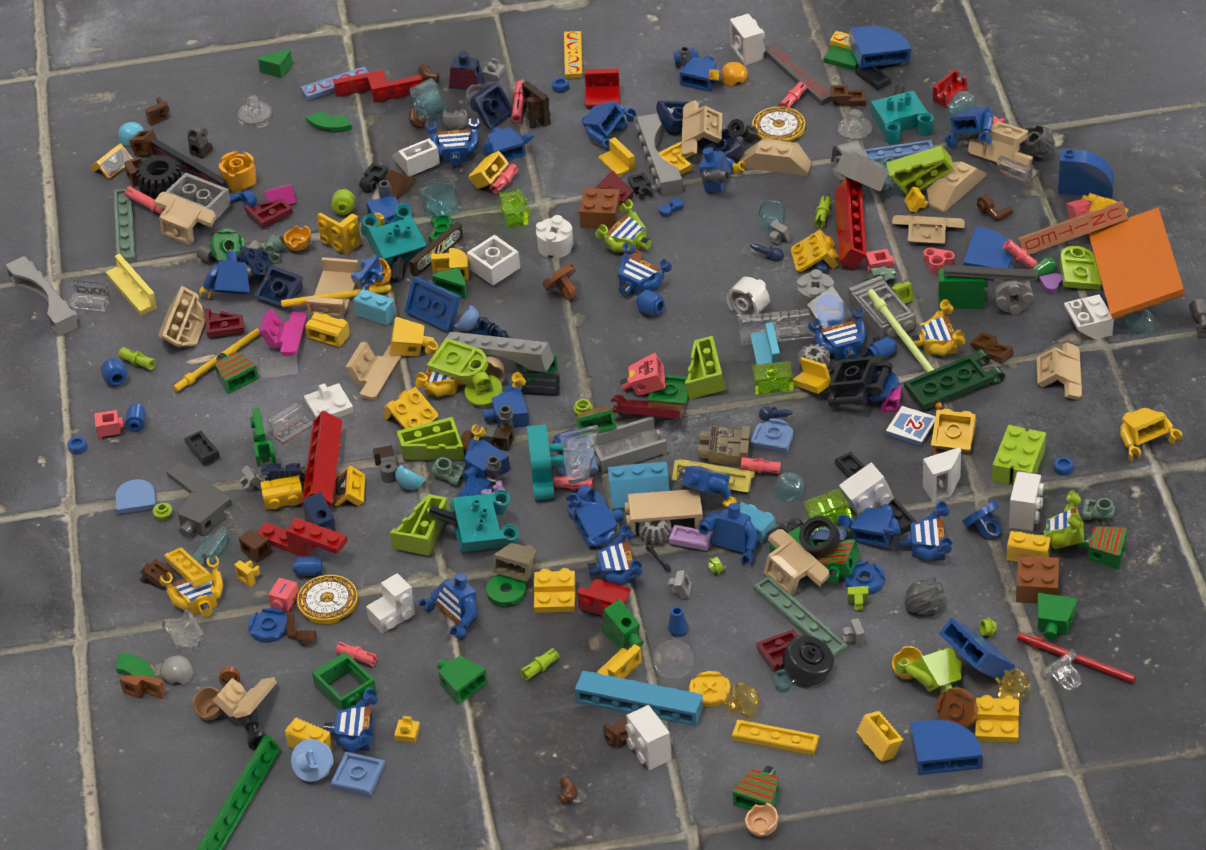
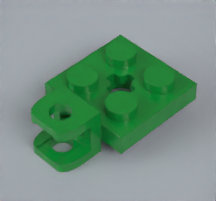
M260 408L252 409L253 417L249 418L251 428L256 429L252 430L254 442H256L253 443L257 467L261 466L260 459H262V462L270 461V457L274 464L276 463L272 440L266 441Z

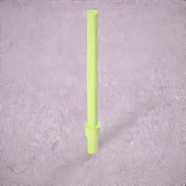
M870 289L867 294L874 302V307L877 311L883 314L925 371L930 372L934 370L888 310L885 301L882 298L880 299L873 289Z

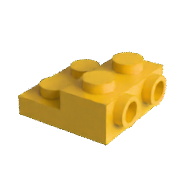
M950 409L937 410L931 448L942 450L960 448L961 452L970 453L975 431L976 414H972L969 411L953 412Z
M562 568L560 571L541 569L539 572H534V613L575 612V571Z
M990 695L976 698L978 711L975 737L977 740L982 742L1018 743L1019 699H1014L1012 696L996 699Z

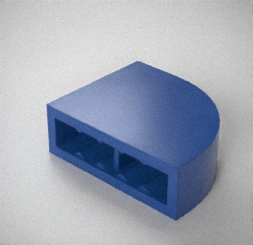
M879 26L850 28L848 42L860 68L910 62V44L898 32Z
M1061 149L1058 194L1088 196L1091 193L1100 197L1113 198L1114 173L1110 165L1103 158L1088 151Z
M975 227L963 266L1014 268V265H1012V255L1003 249V245L1008 240L1000 233L991 229Z
M952 617L939 632V635L976 670L1004 682L1015 668V665L995 646L974 630Z
M946 720L910 722V738L918 775L982 769L981 746L975 735L964 726Z

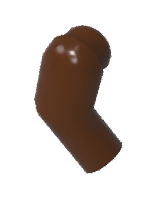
M426 64L419 66L418 72L423 80L439 81V73L430 72L429 66Z
M411 109L409 111V122L419 128L425 126L427 121L425 116L422 119V115L418 116L416 109Z
M470 430L463 432L461 437L465 454L471 438H474V434Z
M564 776L559 781L564 788L562 794L559 795V800L563 804H568L569 801H573L577 788L568 776Z

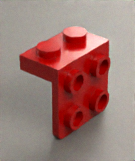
M619 68L584 69L585 107L593 108L595 105L615 101L617 104L620 103Z
M595 579L589 589L580 587L578 590V608L603 616L604 609L619 599L625 605L631 590L627 587Z

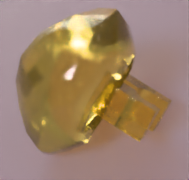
M1005 670L1002 680L998 677L995 678L1000 685L999 699H1002L1004 696L1020 699L1028 695L1031 690L1030 680L1021 670Z
M736 682L732 691L734 697L723 701L728 711L740 707L742 715L753 718L759 707V693L755 688L746 683Z

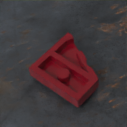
M283 199L261 202L260 206L250 208L249 204L244 206V211L262 228L293 214L292 207Z
M209 308L205 309L208 338L245 333L243 315L230 314L224 311L218 314L212 313Z

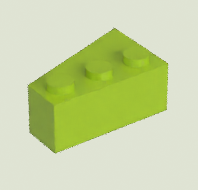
M942 146L886 162L889 176L906 195H908L912 187H917L921 191L954 170L951 156Z
M713 336L694 340L691 364L688 367V378L685 381L689 399L726 390Z
M453 417L397 431L398 447L403 460H437L442 457L449 460H464L463 444Z
M428 494L413 509V513L408 518L405 517L397 529H393L390 532L392 549L430 556L445 522L429 517L428 512L431 506L449 511L447 497Z

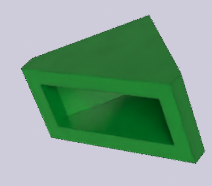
M290 49L257 58L260 73L282 78L293 64Z
M459 267L432 275L433 284L457 294L463 299L467 298L466 283Z

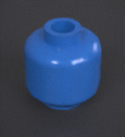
M650 290L643 291L636 299L639 312L652 317L660 314L665 306L662 295Z
M108 359L101 366L102 376L108 385L118 386L127 379V370L120 359Z

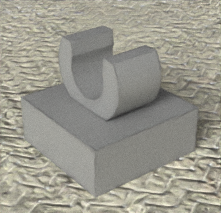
M492 58V62L487 64L482 73L484 78L498 81L505 72V65L499 64L498 59Z
M776 220L770 224L772 232L769 237L772 238L773 243L778 245L782 239L786 242L790 241L792 235L788 227Z
M246 465L242 469L245 476L239 482L244 485V489L248 492L252 491L255 486L261 490L260 482H264L258 472Z
M685 570L677 571L676 578L668 579L667 587H672L671 594H679L681 600L689 598L692 583Z
M859 618L852 619L851 627L843 628V640L846 644L854 641L856 648L865 647V633Z

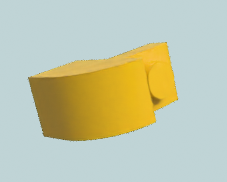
M449 248V253L431 254L433 273L459 267L464 280H469L468 258L463 251Z

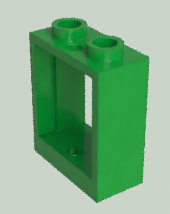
M346 652L312 672L314 686L338 710H345L356 705L364 698V692L369 688L376 692L375 680ZM349 673L361 686L341 697L329 684Z

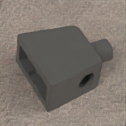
M192 492L178 513L181 526L179 532L184 537H188L192 532L201 536L206 535L224 520L223 505Z

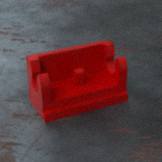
M954 69L933 86V102L948 108L968 91L966 76L964 75L961 81L958 70Z

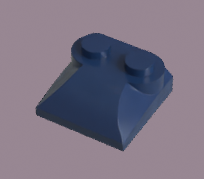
M499 81L484 87L470 99L471 109L478 112L488 129L493 128L512 114L513 108Z
M658 101L656 105L657 114L662 124L670 133L681 131L683 107L688 102Z
M728 126L722 129V140L718 144L708 139L699 143L702 150L711 147L713 151L724 152L725 156L734 161L739 160L744 154V149L738 138L729 133Z
M270 265L254 297L282 307L281 300L293 299L295 295L302 291L303 277Z

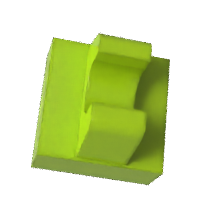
M907 281L893 285L892 290L904 304L914 301L912 284Z
M868 586L848 587V604H854L855 611H863V603H868Z

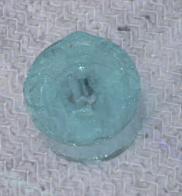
M432 78L409 89L411 96L415 98L413 104L416 110H421L422 117L425 116L426 119L447 108L445 98L438 91L439 86Z
M436 178L425 182L424 187L420 188L423 211L430 215V218L457 212V193L455 183L452 180L448 179V182L443 181V178Z

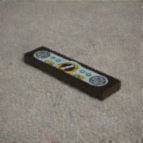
M456 222L409 261L412 276H418L432 264L431 254H443L463 238L461 223Z

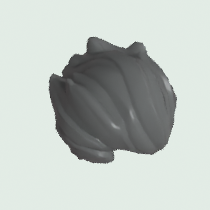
M1041 125L1024 128L1029 131L1028 138L1020 143L1024 154L1043 159L1044 154L1049 155L1054 152L1053 145H1055L1051 129Z
M934 577L913 582L906 592L905 609L908 612L917 613L922 616L938 613L945 597L942 583H936V578Z

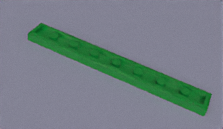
M264 735L196 850H222L281 750L270 735Z

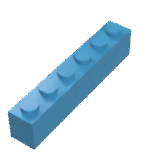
M582 671L575 688L576 703L625 713H632L649 705L660 720L695 727L703 710V694L597 674L595 672Z

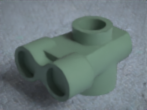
M270 235L268 241L264 243V250L270 255L271 262L278 263L281 256L280 250L286 248L282 235Z
M886 266L869 269L868 277L865 278L866 282L882 276L889 287H892L897 281L895 278L896 270Z
M442 457L435 462L431 474L437 476L439 480H447L449 484L458 486L465 467L458 464L456 466L451 465V461L448 458Z
M1101 498L1097 502L1085 499L1082 519H1098L1101 522L1113 520L1115 506H1113L1112 501L1108 498Z

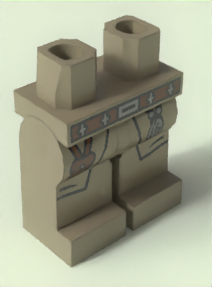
M711 426V432L700 431L699 444L707 445L698 446V458H708V464L713 465L715 462L721 465L740 466L741 458H748L750 426H742V430Z

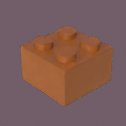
M584 188L579 210L580 228L598 229L603 224L608 229H611L618 222L621 206L620 189Z
M1018 556L1016 602L1037 603L1038 593L1058 596L1059 558Z

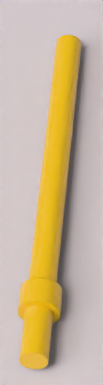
M370 285L367 290L375 294L391 292V286ZM356 289L309 297L345 299L356 297L361 290ZM308 296L281 300V306L283 308L304 305Z
M256 328L221 353H225L228 356L261 335L260 330ZM217 356L194 372H189L183 376L181 381L173 385L174 391L178 392L185 386H190L196 382L198 377L215 366Z

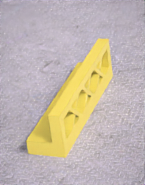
M120 254L115 255L117 267L106 271L107 278L140 316L156 310L157 305L154 292Z
M678 459L674 461L672 480H677L679 474L677 471L687 466H702L730 475L728 483L730 490L750 492L751 478L755 477V471Z

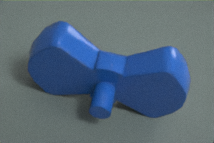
M673 198L667 205H659L658 211L661 216L668 217L672 211L683 209V201L680 198Z

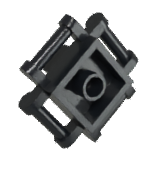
M882 354L875 355V357L840 360L838 366L831 368L829 373L831 382L829 387L820 393V397L828 401L831 408L844 404H867L869 393L877 396L882 394L884 382L887 375L891 373L893 365L888 361H884Z

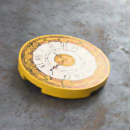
M787 107L765 109L754 117L752 123L757 128V137L760 139L789 142L796 138L799 139L805 132L804 117L798 111Z
M324 575L308 581L300 589L297 596L298 609L310 622L316 624L337 623L348 614H352L358 604L356 587L351 581L341 576Z

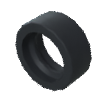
M815 516L808 519L802 525L799 539L801 545L811 555L823 557L836 549L839 544L840 534L838 528L829 518ZM819 527H827L830 530V536L827 541L819 546H812L809 543L811 533Z

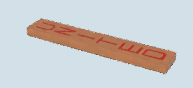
M1119 201L1019 237L1020 248L1027 250V254H1032L1127 220L1128 217L1124 203Z

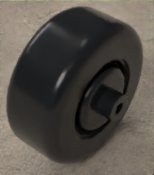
M800 635L793 638L787 645L782 655V663L786 672L793 679L804 684L813 685L821 683L827 678L833 668L834 657L830 648L822 640L809 635Z

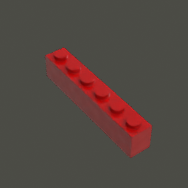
M845 177L835 190L839 263L855 270L867 256L862 183Z
M324 410L312 423L301 504H303L304 498L322 492L330 508L334 501L333 491L336 487L334 482L338 472L336 466L339 461L338 451L341 446L340 436L343 429L342 420Z

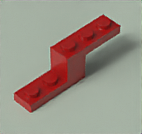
M378 70L333 80L336 97L370 91L373 103L424 93L421 75L387 82L384 71Z
M295 518L287 529L265 522L256 533L262 535L263 538L268 537L271 546L300 557L309 556L315 547L338 554L348 542L346 535L299 518Z

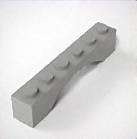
M658 114L637 117L635 132L636 135H639L640 146L643 145L644 157L647 156L648 168L651 167L652 179H655L656 190H660L662 196L683 193L682 177L679 169L665 161L656 150L662 138V127Z
M23 256L5 265L8 278L16 288L32 291L46 300L49 305L47 311L49 324L58 337L78 328V315L76 311L70 309L66 300H62L59 292L53 289L49 280L46 281L40 270H36L32 261L29 262Z
M450 332L446 337L479 348L485 355H496L513 360L532 371L547 372L554 361L549 342Z

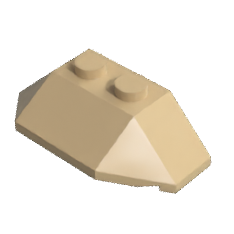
M762 139L746 150L740 158V161L746 163L744 168L808 176L812 165L811 160L798 143Z
M952 162L953 171L926 187L929 206L945 213L985 178L987 173L964 162Z
M184 286L180 287L164 318L158 334L160 338L175 346L195 347L197 345L206 321L197 293Z

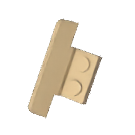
M695 100L683 107L681 152L686 157L697 154V141L702 137L717 144L722 140V113L707 106L699 108V102Z
M999 121L992 125L991 132L988 133L992 139L990 145L986 141L982 145L980 140L975 138L969 141L968 151L970 154L1017 169L1027 170L1033 158L1018 152L1019 144L1028 138L1029 131Z
M166 192L160 193L155 200L156 206L165 209L159 217L161 234L188 245L194 242L193 227L197 222L212 227L216 219L214 211Z
M895 215L892 219V224L909 225L908 243L945 245L946 227L964 228L965 225L964 219Z
M361 342L346 365V369L353 382L364 386L360 392L362 398L375 400L402 358L401 355L389 354L390 345L383 356H374L368 343Z
M1066 342L1062 345L1063 351L1054 347L1038 356V384L1043 388L1059 380L1064 384L1065 397L1079 400L1082 396L1079 348Z
M778 529L769 535L768 541L777 549L768 555L763 573L767 577L770 576L790 595L796 594L799 579L806 575L818 586H821L829 578L828 569L784 530Z
M275 677L261 679L254 688L247 692L239 682L232 678L215 696L213 701L229 717L239 718L247 716L255 710L277 682Z

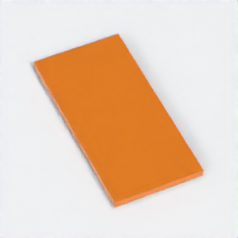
M1158 207L1088 233L1112 319L1122 318L1126 314L1135 311L1139 312L1146 307L1159 305L1164 301L1177 299L1181 295L1186 294Z

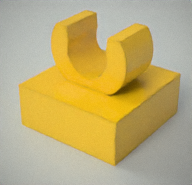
M912 187L904 200L910 212L917 213L919 208L925 209L928 201H924L925 196L917 187Z
M239 560L234 564L237 579L249 588L256 584L255 576L260 573L258 565L253 568L251 560L246 563Z
M403 716V720L399 719L396 727L395 741L416 743L420 723L412 721V717Z

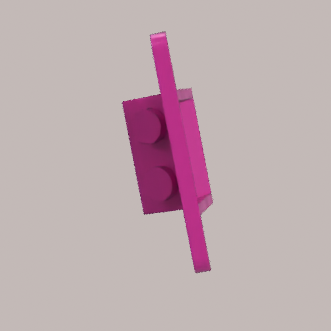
M272 309L265 311L259 332L270 348H281L280 352L283 356H294L299 349L307 321V314L292 311L290 320L281 323L280 317Z

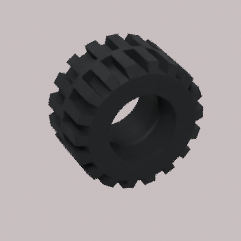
M166 155L149 157L147 160H143L142 164H139L136 169L140 192L153 199H156L160 193L166 192L182 177L179 162L171 156L166 157Z

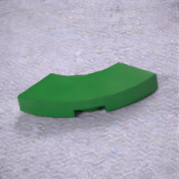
M320 111L306 116V121L318 130L325 129L331 130V132H343L352 129V125L345 115L330 116Z
M446 212L431 219V225L434 227V230L428 236V241L432 243L452 226V220Z
M118 653L116 665L118 674L155 677L152 667L144 659L131 654Z

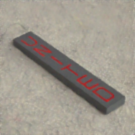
M777 41L765 46L764 54L796 83L803 82L804 84L801 87L806 85V92L819 104L823 105L831 101L830 88Z

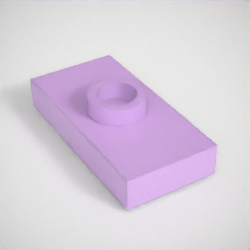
M674 525L669 537V544L708 551L713 532L704 535L698 529Z

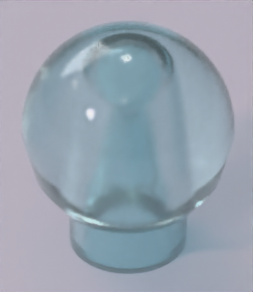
M960 91L954 95L952 102L946 105L951 115L954 116L968 108L976 107V99L970 92Z

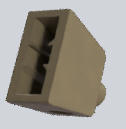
M510 543L493 555L492 572L528 582L536 567L537 551L531 545L522 546Z

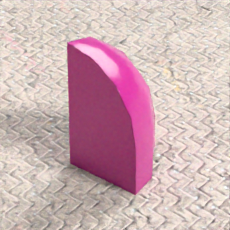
M292 183L264 192L270 202L283 199L287 204L296 203Z
M901 385L896 389L893 388L890 391V396L882 400L880 412L898 413L901 402Z

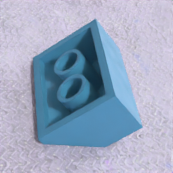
M667 462L608 467L612 511L617 509L625 510L628 494L670 491Z

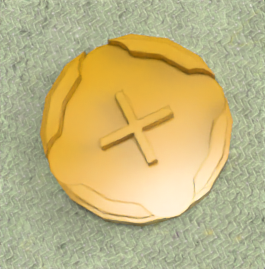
M706 671L701 672L694 680L690 681L689 692L703 694V707H715L725 703L730 697L731 685L727 677H723L721 673Z

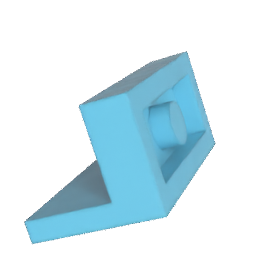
M773 322L765 323V332L750 334L757 367L780 363V351Z

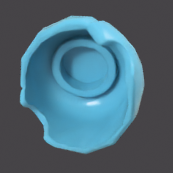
M136 122L123 124L118 131L119 143L124 146H131L129 140L139 131L144 130V128Z
M402 465L397 468L395 473L398 484L406 490L413 491L419 489L425 481L424 477L418 476Z

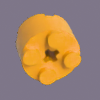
M238 151L227 153L221 158L219 163L220 175L227 180L228 189H231L232 192L238 193L242 189L257 183L254 158L251 154L247 152L239 154Z

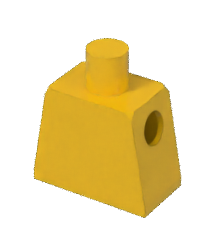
M396 317L389 354L417 357L420 355L421 347L426 348L428 343L434 340V338L423 336V325Z

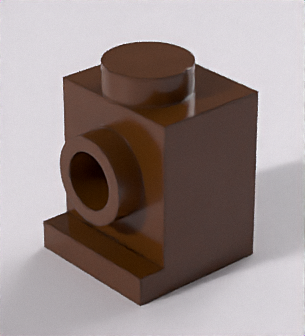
M154 130L139 131L129 140L135 156L150 154L152 150L150 141L154 138L157 139Z
M251 529L239 537L241 552L256 563L272 552L269 538H263L262 535L256 534Z

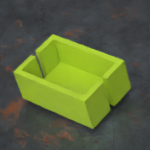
M1008 425L993 462L992 481L1009 485L1011 469H1014L1013 486L1017 472L1037 474L1046 450L1047 433L1031 429L1027 432L1025 431L1026 428Z

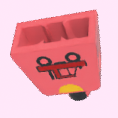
M655 352L628 367L629 377L620 380L624 391L633 388L639 396L664 389V365Z

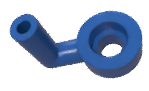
M249 190L245 192L240 191L230 196L231 203L242 199L244 205L249 204L250 208L256 206L257 197L254 192Z

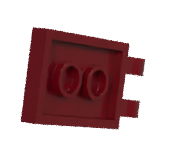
M620 394L615 395L611 399V402L618 404L611 408L613 413L622 412L625 414L680 418L686 412V404L626 400Z

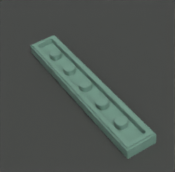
M113 190L116 255L120 254L127 263L136 262L132 199L124 195L125 190L129 192L130 190Z
M770 576L753 585V590L803 635L813 636L822 640L832 651L834 659L848 650V645Z

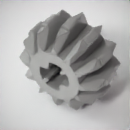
M810 344L809 347L803 346V349L799 351L798 364L800 368H802L800 363L802 357L825 364L827 368L829 367L830 354L825 346L819 347V344L816 346Z
M670 520L639 522L638 526L641 540H644L645 544L652 543L653 546L656 543L662 545V542H668L672 532Z

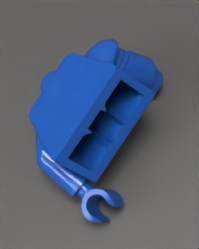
M731 503L728 509H723L721 513L713 511L707 517L701 519L698 526L701 534L705 535L713 530L710 540L711 544L744 553L740 557L742 564L746 563L747 556L749 557V565L755 562V556L752 553L756 549L758 533L751 523V517L740 513L741 506L739 504Z

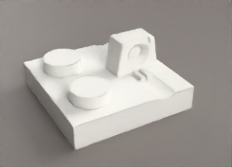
M324 383L318 386L319 391L304 396L305 403L314 418L323 410L336 417L354 412L351 402L339 383L330 387H326Z

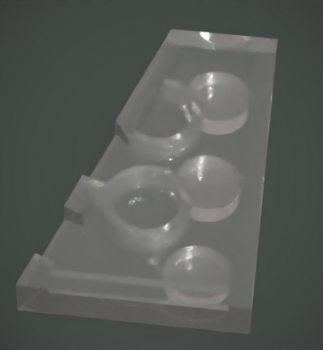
M598 424L560 434L569 485L589 480L599 433Z

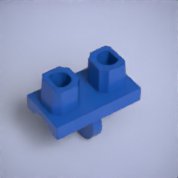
M373 255L371 259L364 258L360 265L362 271H354L351 274L352 281L359 285L360 290H367L375 281L382 282L384 279L382 275L383 267L380 265L379 257Z

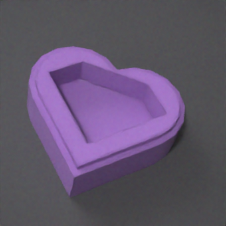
M1058 273L1039 277L1041 286L1049 294L1056 293L1058 287L1063 282L1062 276Z

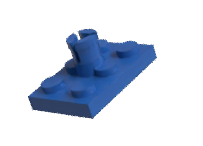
M416 276L412 278L404 312L449 332L453 329L461 296Z

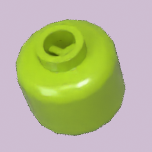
M346 189L336 191L332 196L331 206L333 211L342 216L348 215L353 211L355 204L353 193Z

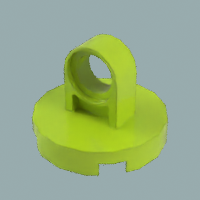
M486 372L475 374L465 387L467 402L473 407L474 405L480 406V409L491 408V399L503 392L499 379L488 375Z

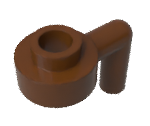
M987 194L977 199L979 211L985 214L989 213L996 221L1013 213L1011 206L997 212L994 209L992 198Z
M286 614L288 638L300 639V643H313V639H317L316 630H295V614Z

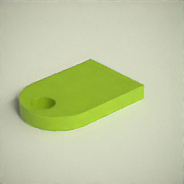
M1080 246L1064 248L1059 258L1063 286L1100 290L1102 283L1094 254Z
M446 338L428 362L427 368L428 370L461 381H471L475 374L487 370L488 360L481 349ZM475 365H481L476 369L473 368Z

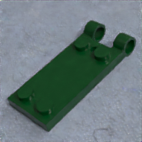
M981 349L974 354L905 381L904 388L924 411L934 407L939 402L944 403L987 384H1000L1005 379V373L999 367H993L985 372L982 367L986 366L991 358L985 350Z

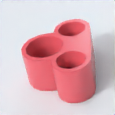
M935 248L924 250V264L929 266V271L932 274L938 275L939 269H944L945 265H954L955 254L952 251Z

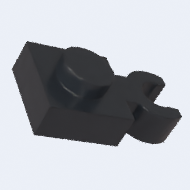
M644 172L627 177L633 192H639L640 199H644L643 194L645 193L652 197L651 183Z

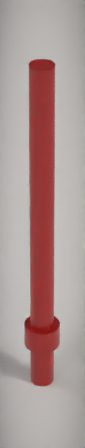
M1022 632L1018 634L1017 640L1032 645V648L1046 650L1132 684L1135 682V675L1044 641V638L1032 637Z

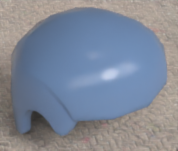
M469 305L454 327L460 332L474 330L480 318L478 310Z

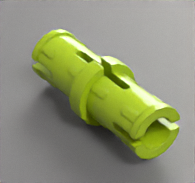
M822 196L819 206L816 208L814 225L819 228L820 223L821 228L825 226L826 218L830 214L829 208L832 200L828 196H826L825 201V196Z
M122 347L119 351V358L131 362L134 366L139 365L148 370H152L155 367L156 360L143 355L142 352H135L125 347Z
M551 648L540 657H535L530 664L519 670L520 675L524 680L528 681L540 671L544 672L546 667L560 658L558 652Z

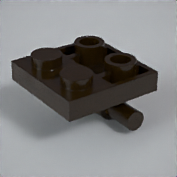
M523 82V105L529 120V127L535 129L536 120L544 127L550 125L549 97L530 82Z

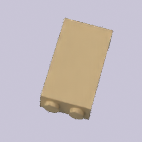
M322 257L323 272L314 295L354 290L356 283L352 281L351 274L354 271H359L358 260ZM308 296L306 300L308 315H313L316 312L327 314L330 317L344 318L351 298L332 299Z
M696 489L628 494V502H625V514H629L626 515V523L631 527L634 535H636L635 522L694 518L695 529H698L699 522L703 519L700 493Z

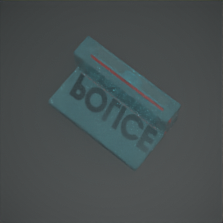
M220 526L215 535L209 533L192 556L203 567L209 568L207 565L208 558L209 563L214 565L216 563L215 556L219 558L230 543L228 528Z

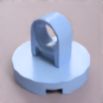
M317 739L304 740L292 752V769L302 780L309 782L322 780L329 774L331 765H333L332 751L327 744Z

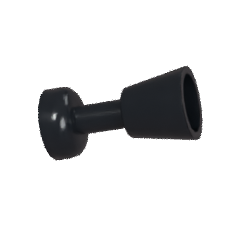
M734 119L728 125V131L734 137L741 136L746 142H752L757 138V128L753 125H745L742 120Z
M255 708L251 714L238 718L244 728L250 731L247 744L252 750H256L262 738L266 735L257 729L259 721L257 709Z

